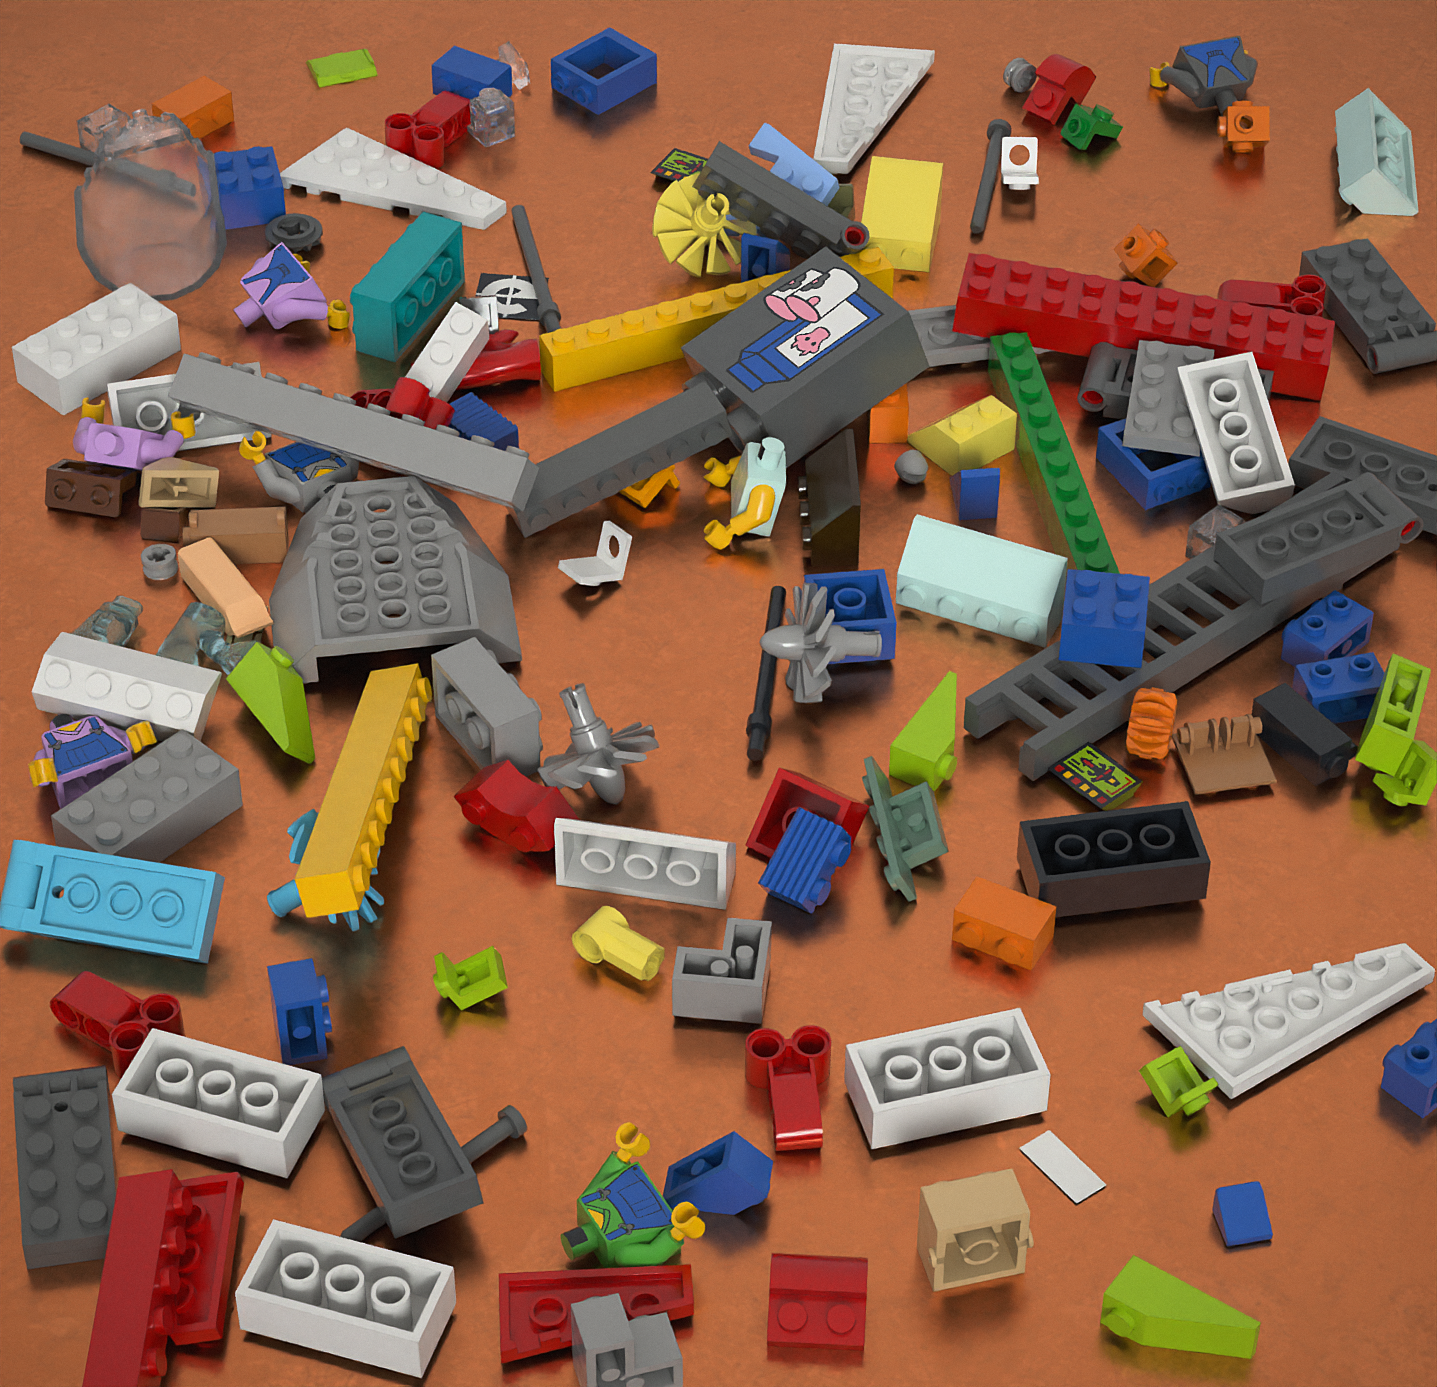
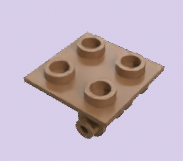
M1245 714V716L1231 718V724L1227 717H1222L1219 727L1215 719H1209L1208 722H1186L1184 727L1177 728V733L1172 734V739L1195 794L1276 783V777L1257 734L1262 733L1260 717Z

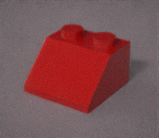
M779 767L745 846L772 858L798 807L843 827L851 837L850 844L852 846L870 805L799 772Z

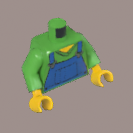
M630 1122L622 1124L616 1132V1143L621 1147L619 1151L611 1152L597 1174L577 1199L578 1227L564 1232L560 1236L564 1251L571 1260L593 1251L604 1268L661 1266L670 1257L681 1253V1246L684 1245L683 1238L685 1236L696 1239L701 1237L705 1231V1223L697 1216L699 1210L693 1204L682 1202L672 1211L640 1163L637 1161L631 1164L629 1159L632 1156L640 1157L648 1152L650 1141L647 1136L640 1133L631 1143L633 1137L637 1135L638 1127Z

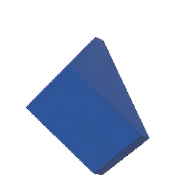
M1000 468L960 470L950 477V486L959 520L997 518Z

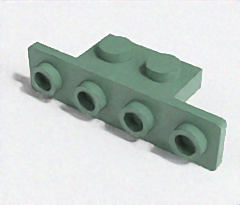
M870 756L864 759L867 775L863 776L862 780L868 795L874 801V805L869 807L871 816L878 829L881 830V835L877 836V843L883 856L889 863L888 866L884 867V872L891 888L894 891L900 889L910 902L917 899L911 868L949 852L934 791L926 781L898 795L892 796L888 778L874 758Z

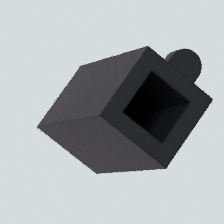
M1283 683L1253 699L1251 715L1253 717H1260L1262 722V733L1257 734V736L1313 785L1317 786L1330 778H1336L1347 770L1349 760L1357 754L1358 746L1352 742L1349 736L1289 685Z

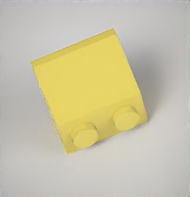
M990 395L965 405L909 434L907 442L953 476L960 470L978 469L1014 450L1017 413Z

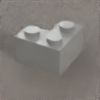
M727 918L722 950L678 946L672 977V1016L762 1024L771 962L772 921Z
M619 1293L603 1297L594 1296L571 1304L573 1366L580 1387H683V1357L667 1312L651 1316H638L628 1321Z

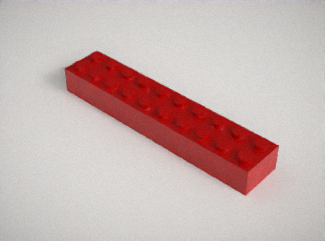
M969 253L957 297L952 332L984 338L1008 333L1027 332L1032 347L1089 357L1092 347L1100 342H1107L1115 347L1138 350L1139 340L1160 341L1167 344L1214 350L1213 360L1253 352L1258 369L1274 371L1271 392L1321 401L1330 366L1335 321L1319 316L1289 313L1282 309L1252 306L1245 302L1215 299L1207 295L1199 296L1182 293L1170 288L1161 289L1140 285L1132 281L1124 282L1103 278L1094 274L1075 273L1062 268L1043 267L1029 264L1025 261L995 258L988 254Z

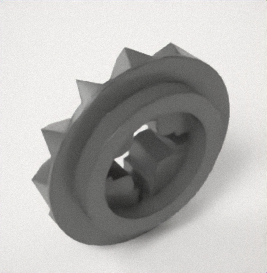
M298 213L279 216L273 219L265 229V238L269 242L270 248L274 249L283 242L289 251H294L295 254L300 250L310 251L312 246L320 244L321 236H323L322 225L316 218Z

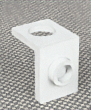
M1036 137L1002 138L1001 180L1003 184H1009V189L1027 190L1030 189V184H1039V176L1036 173L1038 141ZM1015 145H1024L1029 150V159L1023 165H1015L1009 159V152Z
M604 521L596 556L560 560L558 569L579 584L598 586L601 582L623 580L632 536L611 521ZM612 536H615L619 543V553L616 558L612 556L609 549V541Z

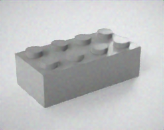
M181 729L51 815L56 846L160 863L243 806L239 769L188 732Z

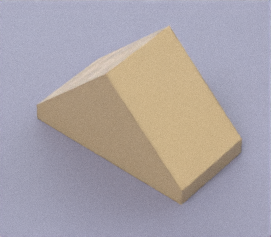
M173 457L157 460L142 468L139 506L215 507L219 470L215 467Z

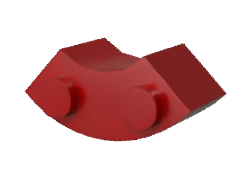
M509 760L484 767L453 796L462 807L464 817L470 823L480 825L496 838L514 846L521 852H544L555 846L554 823L556 818L579 820L557 786L545 787L532 782L521 774Z

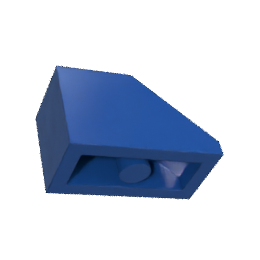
M746 233L742 235L741 283L765 275L790 270V249L780 241Z
M733 1131L668 1166L663 1198L670 1208H675L682 1202H690L699 1211L735 1215L752 1205L761 1203L767 1198L770 1190L773 1160Z

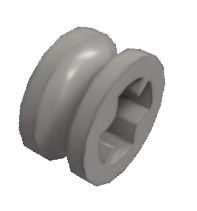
M1016 58L1005 68L1003 80L1015 91L1025 92L1035 83L1037 78L1035 72L1037 69L1024 58Z
M155 544L144 549L141 553L144 574L153 580H164L174 576L179 568L176 560V550L167 544Z

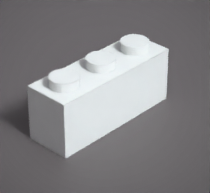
M455 302L405 377L424 384L430 391V397L448 402L489 340L488 319Z

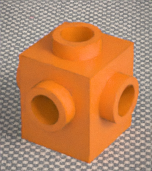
M1252 101L1232 102V106H1227L1223 116H1218L1217 136L1223 137V147H1232V152L1236 153L1252 152L1253 147H1265L1270 141L1269 106H1253Z
M1139 223L1113 249L1122 260L1119 264L1122 271L1134 280L1137 277L1150 287H1155L1178 264L1166 248L1170 244L1167 238L1154 228L1150 232Z

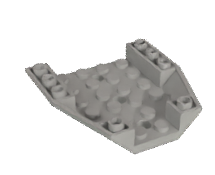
M415 476L337 483L301 517L269 598L270 616L274 622L271 625L273 646L282 648L294 659L292 667L301 676L303 683L319 682L316 657L458 644L473 637H476L486 650L490 649L493 651L498 663L522 661L508 575L458 505ZM378 509H385V510H387V511H385V512H379V513H378V512H373L374 510H378ZM383 561H394L391 564H380ZM390 614H401V615H402V616L397 617V618H389V617H386V616H388V615H390Z

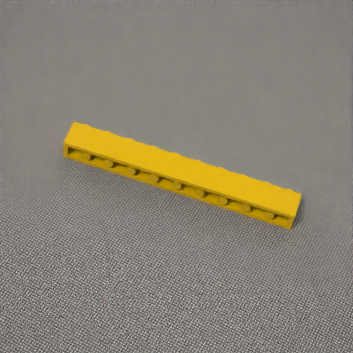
M879 247L865 249L856 254L840 257L893 299L894 266ZM791 270L765 275L738 284H730L719 289L696 293L692 296L661 302L646 308L630 310L619 315L596 319L588 323L561 328L539 335L541 372L552 390L556 392L684 358L685 356L681 350L683 345Z
M418 663L375 670L369 674L294 879L307 918L359 910L364 893L370 888L369 878L372 869L377 867V854L380 846L384 845V833L387 824H391L394 803H397L399 800V788L401 782H404L406 778L405 770L407 763L412 760L414 742L419 739L421 721H425L427 703L432 700L430 682L427 677L422 678Z

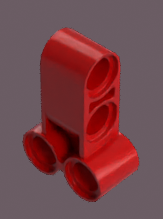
M442 91L411 115L396 113L388 116L385 119V145L426 165L439 169L445 163L444 149L474 126L479 113L478 104L476 101L450 91Z
M1311 274L1298 276L1294 279L1293 284L1228 280L1220 285L1217 299L1245 302L1252 306L1282 309L1289 313L1323 318L1326 283L1322 278Z
M407 377L398 378L393 389L360 390L350 397L356 401L355 406L367 409L368 404L378 405L389 410V416L401 419L403 414L411 415L425 422L424 427L436 430L437 425L449 427L455 413L454 408L447 402L430 397V391L424 384Z
M82 971L50 1000L51 1011L61 1024L112 1053L115 1072L119 1078L123 1077L152 1028L185 1037L181 1007L176 997L167 993H158L149 996L143 1001L89 971Z
M807 1025L795 1030L791 1039H785L781 1033L769 1028L757 1029L746 1038L745 1077L751 1085L767 1089L775 1151L816 1149L823 1146L822 1119L817 1085L826 1081L830 1075L832 1039L830 1034L819 1026Z

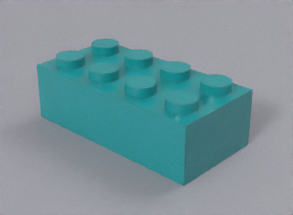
M422 212L412 224L407 226L402 236L390 245L385 255L372 265L368 274L359 284L354 285L350 294V303L353 305L354 321L352 332L355 334L356 351L396 362L465 282L461 222Z

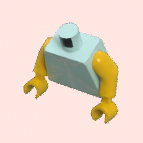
M767 437L762 440L761 444L747 443L742 455L731 458L727 465L716 458H710L704 464V468L709 470L710 473L704 475L703 478L717 487H724L733 475L731 480L730 524L725 527L718 520H712L704 528V533L707 534L704 539L714 548L724 549L730 543L734 534L741 536L748 532L770 536L786 486L785 447L780 440Z

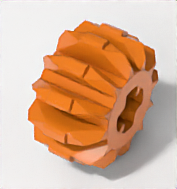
M1153 687L1151 689L1140 688L1136 692L1131 708L1126 747L1130 754L1139 755L1140 758L1151 760L1152 758L1163 759L1168 754L1177 709V699L1174 693L1164 692V689Z

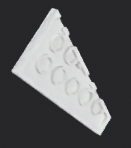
M834 43L813 160L831 174H848L934 63L935 51Z
M347 127L280 173L283 188L290 189L292 184L306 187L307 193L320 195L322 191L337 193L341 200L391 211L394 206L409 208L410 215L419 216L422 212L438 214L444 218L461 222L463 226L485 230L507 213L506 201Z
M1406 943L1358 953L1355 954L1353 961L1332 966L1329 961L1315 963L1312 965V970L1292 974L1291 970H1285L1225 984L1224 991L1202 996H1200L1198 991L1182 994L1181 1001L1164 1005H1161L1159 1000L1147 1002L1143 1006V1016L1175 1047L1181 1046L1189 1060L1209 1079L1214 1077L1219 1084L1218 1087L1229 1098L1233 1099L1433 982L1435 969Z

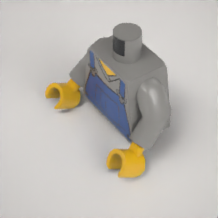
M255 431L252 435V440L256 447L250 446L245 437H243L239 446L240 454L245 459L255 462L256 465L253 466V469L266 493L272 498L293 504L301 512L307 513L337 483L352 482L358 476L359 461L299 442L265 453L264 456L262 451L266 445V438L259 431Z

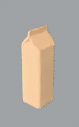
M206 538L183 547L178 551L181 577L228 636L235 635L239 639L274 624L262 598L213 538Z

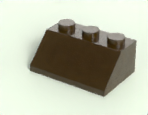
M845 429L806 459L805 476H798V499H806V501H800V524L808 525V527H802V549L810 550L811 566L859 565L861 502L853 429Z

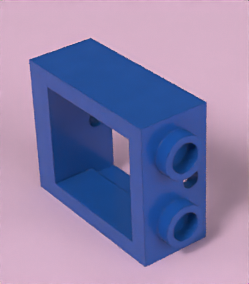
M611 27L551 58L552 88L597 115L657 83V54ZM603 63L616 69L600 79L587 74L588 71Z
M1126 418L1099 427L1096 458L1145 510L1211 486V480L1201 450L1200 457L1172 453L1178 459V463L1151 472L1136 456L1149 450L1122 446Z

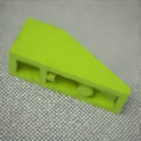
M256 642L228 675L226 680L284 752L311 764L315 759L303 680L292 667L294 659L278 646L270 649Z
M1394 653L1392 654L1364 727L1355 761L1365 764L1372 770L1382 771L1395 776L1414 740L1431 673L1430 668Z
M951 671L947 673L890 745V776L914 786L927 781L934 792L944 779L949 780L952 777L957 766V757L954 756L956 673Z
M1135 1255L1132 1256L1104 1292L1100 1323L1109 1327L1115 1334L1128 1337L1143 1346L1249 1359L1256 1353L1261 1322Z

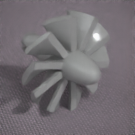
M803 583L802 590L799 586H794L792 589L795 617L790 608H786L785 617L789 625L768 630L761 637L759 643L761 648L767 653L780 659L789 660L790 665L785 680L786 684L794 690L793 700L796 702L817 703L822 701V692L831 685L832 680L826 669L829 662H839L845 656L879 657L882 649V638L879 631H846L840 625H831L835 614L834 609H830L825 617L827 588L821 587L818 591L816 583Z
M576 684V689L574 690L570 686L562 690L559 695L564 702L573 725L570 728V737L573 743L570 744L565 754L552 755L545 758L543 767L537 768L545 787L557 786L558 789L565 786L578 789L589 781L600 798L609 804H618L623 800L625 793V777L622 765L642 762L647 759L646 754L642 753L659 748V743L654 738L655 731L653 726L650 724L641 727V722H635L611 735L613 732L612 727L607 728L605 721L601 717H596L585 690V684Z

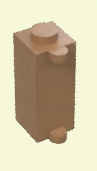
M286 507L191 510L189 512V526L183 527V547L211 537L233 564L284 562L289 547Z

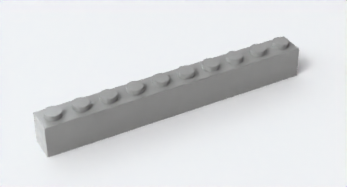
M200 352L198 357L183 354L168 397L183 407L405 476H415L421 481L521 512L525 509L539 467L528 459L530 454L524 450L512 446H507L506 451L493 448L494 442L476 435H472L471 440L458 437V431L443 425H437L436 430L424 427L425 422L407 414H403L401 419L389 416V410L378 405L368 404L367 409L355 406L356 401L350 397L334 393L333 398L321 395L322 390L309 384L300 383L299 388L287 385L288 380L276 374L266 373L265 378L254 375V369L240 363L233 362L232 367L221 365L222 360L207 353Z

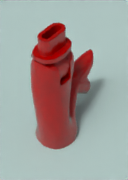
M509 329L489 334L488 342L455 391L519 379L541 380V364L537 339H527L513 343L519 333Z

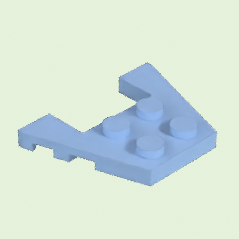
M764 123L748 145L751 155L775 163L770 172L828 206L840 188L836 177L770 124ZM731 214L726 215V220H736ZM756 226L759 236L768 238L760 231V227ZM724 229L728 236L740 235L730 229Z

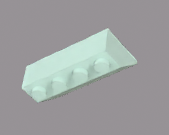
M1367 88L1335 111L1336 151L1339 162L1337 171L1340 177L1339 193L1347 204H1354L1364 214L1414 216L1419 211L1411 130Z
M917 514L913 520L897 572L896 603L1046 648L1063 616L1068 558Z

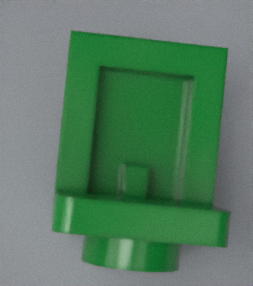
M1075 104L1061 130V136L1078 149L1086 150L1094 134L1117 139L1123 126L1112 118L1114 116L1112 111L1101 105L1096 104L1094 108Z

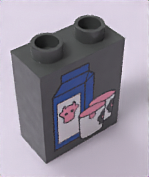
M826 246L681 347L693 374L692 378L682 384L683 392L706 381L726 410L732 436L729 439L733 445L743 453L747 443L761 444L764 438H776L784 444L786 468L930 367L909 311Z

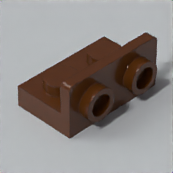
M62 459L47 468L45 505L117 517L121 514L122 493L136 485L137 470Z

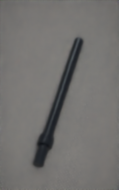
M774 586L771 589L765 633L768 630L782 626L787 593L786 589L782 586ZM763 649L753 713L748 716L746 734L749 737L747 757L754 761L763 758L765 740L769 738L772 727V718L769 716L777 657Z

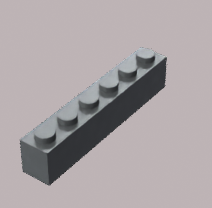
M704 381L535 464L539 467L524 511L506 508L524 538L544 530L548 526L572 514H576L602 499L613 496L617 492L732 436L726 410L707 382Z

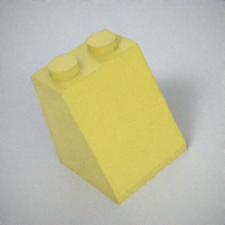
M872 156L861 223L867 227L870 238L863 250L879 247L894 266V269L930 271L941 218L943 163Z

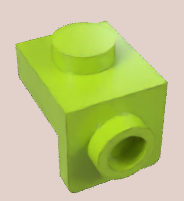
M1413 740L1395 776L1376 773L1373 782L1384 791V798L1393 804L1407 806L1408 803L1426 806L1437 784V752L1424 741Z
M494 946L455 965L443 952L434 956L437 973L433 974L435 986L443 998L450 997L461 1011L508 988L502 957Z
M1181 1046L1151 1061L1139 1070L1167 1117L1181 1110H1184L1187 1116L1195 1113L1211 1102L1207 1094L1219 1086L1214 1077L1203 1082Z

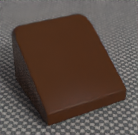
M145 507L141 514V537L170 542L178 541L183 533V527H185L191 508Z

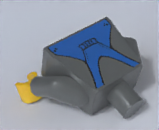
M1240 36L1179 47L1172 67L1169 66L1168 62L1162 63L1160 65L1161 69L1150 67V84L1155 87L1171 84L1191 98L1196 107L1202 109L1217 106L1221 116H1223L1227 106H1232V102L1241 101L1247 88L1253 84L1258 63L1256 59L1248 55L1247 50L1243 49Z

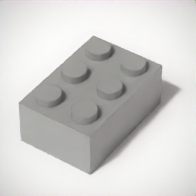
M473 637L432 654L435 716L477 766L482 770L486 766L509 760L525 777L538 772L537 768L541 767L540 752L543 751V743L539 735V721L542 720L541 710L533 698H528L523 693L516 678L511 673L507 674L503 670L493 651L490 649L486 650L476 637Z

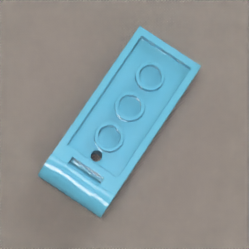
M13 840L0 901V928L208 964L225 877L212 871L24 840ZM64 890V894L60 898V892Z

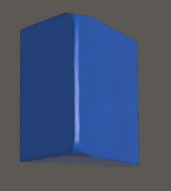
M1259 1181L1216 1189L1212 1211L1227 1246L1272 1239L1273 1232L1264 1192Z

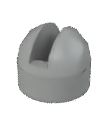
M909 450L898 457L894 468L902 480L908 484H918L924 481L928 471V464L918 450Z

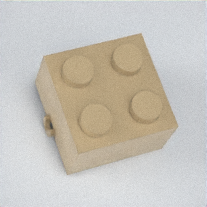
M1013 1168L996 1172L988 1171L977 1176L953 1181H939L932 1185L920 1187L917 1250L933 1292L1025 1273L1027 1248H1032L1034 1241L1029 1228L1030 1210Z

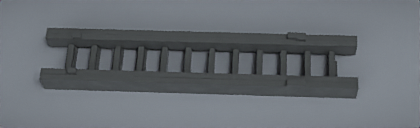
M1333 471L1264 515L1345 484V478ZM1215 545L1149 585L1143 650L1153 656L1155 660L1147 663L1142 659L1141 668L1113 666L1126 676L1125 679L1119 682L1098 667L1097 664L1059 660V640L966 697L963 728L978 739L1007 720L1014 721L1020 718L1038 732L1024 741V745L1020 747L1018 768L1020 772L1034 781L1050 771L1047 768L1085 743L1097 741L1128 721L1134 696L1140 688L1151 689L1153 687L1164 689V692H1174L1316 600H1322L1332 591L1340 590L1343 583L1388 554L1260 605L1214 559ZM1218 589L1241 606L1232 611L1209 594ZM1191 607L1211 621L1212 624L1202 628L1181 612ZM1163 625L1184 641L1174 646L1155 633L1153 629ZM1076 679L1098 696L1089 700L1067 683ZM1046 697L1068 714L1059 719L1040 705L1038 701Z

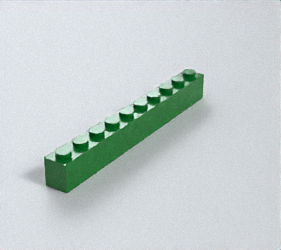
M1027 332L990 336L988 373L998 400L1017 413L1015 446L1055 554L1068 558L1067 571L1068 569L1091 570L1120 574Z

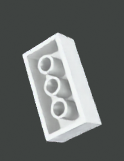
M132 283L118 288L116 291L90 303L79 311L12 346L17 382L63 416L80 407L84 398L88 397L90 401L107 392V384L126 381L181 350L177 314Z
M1020 1008L846 1045L844 1082L871 1149L1047 1111L1051 1074Z
M154 1028L151 1029L112 1093L118 1131L284 1178H288L325 1112L321 1074Z
M274 1219L235 1292L239 1325L242 1330L422 1378L456 1305L454 1267Z

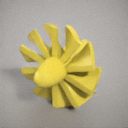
M700 173L688 176L679 182L675 180L658 200L652 224L653 237L658 238L664 258L670 264L676 260V263L687 273L695 277H701L704 249L706 245H709L706 273L724 275L731 272L726 259L717 245L716 239L724 243L735 265L741 263V242L726 235L724 229H730L740 235L746 233L757 236L756 225L750 221L726 220V215L730 214L729 201L721 193H717L716 197H714V194H711L707 200L703 199L698 194V190L692 187Z

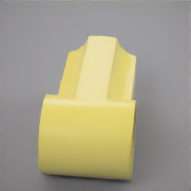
M602 906L572 934L571 938L574 948L585 960L591 963H599L604 959L641 981L645 979L649 982L658 973L659 967L665 959V948L630 929L624 916L610 906Z

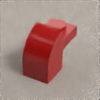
M1053 54L1046 58L1036 70L1035 74L1039 79L1022 108L1027 114L1055 125L1068 101L1081 105L1094 83L1096 75L1085 65L1060 54Z

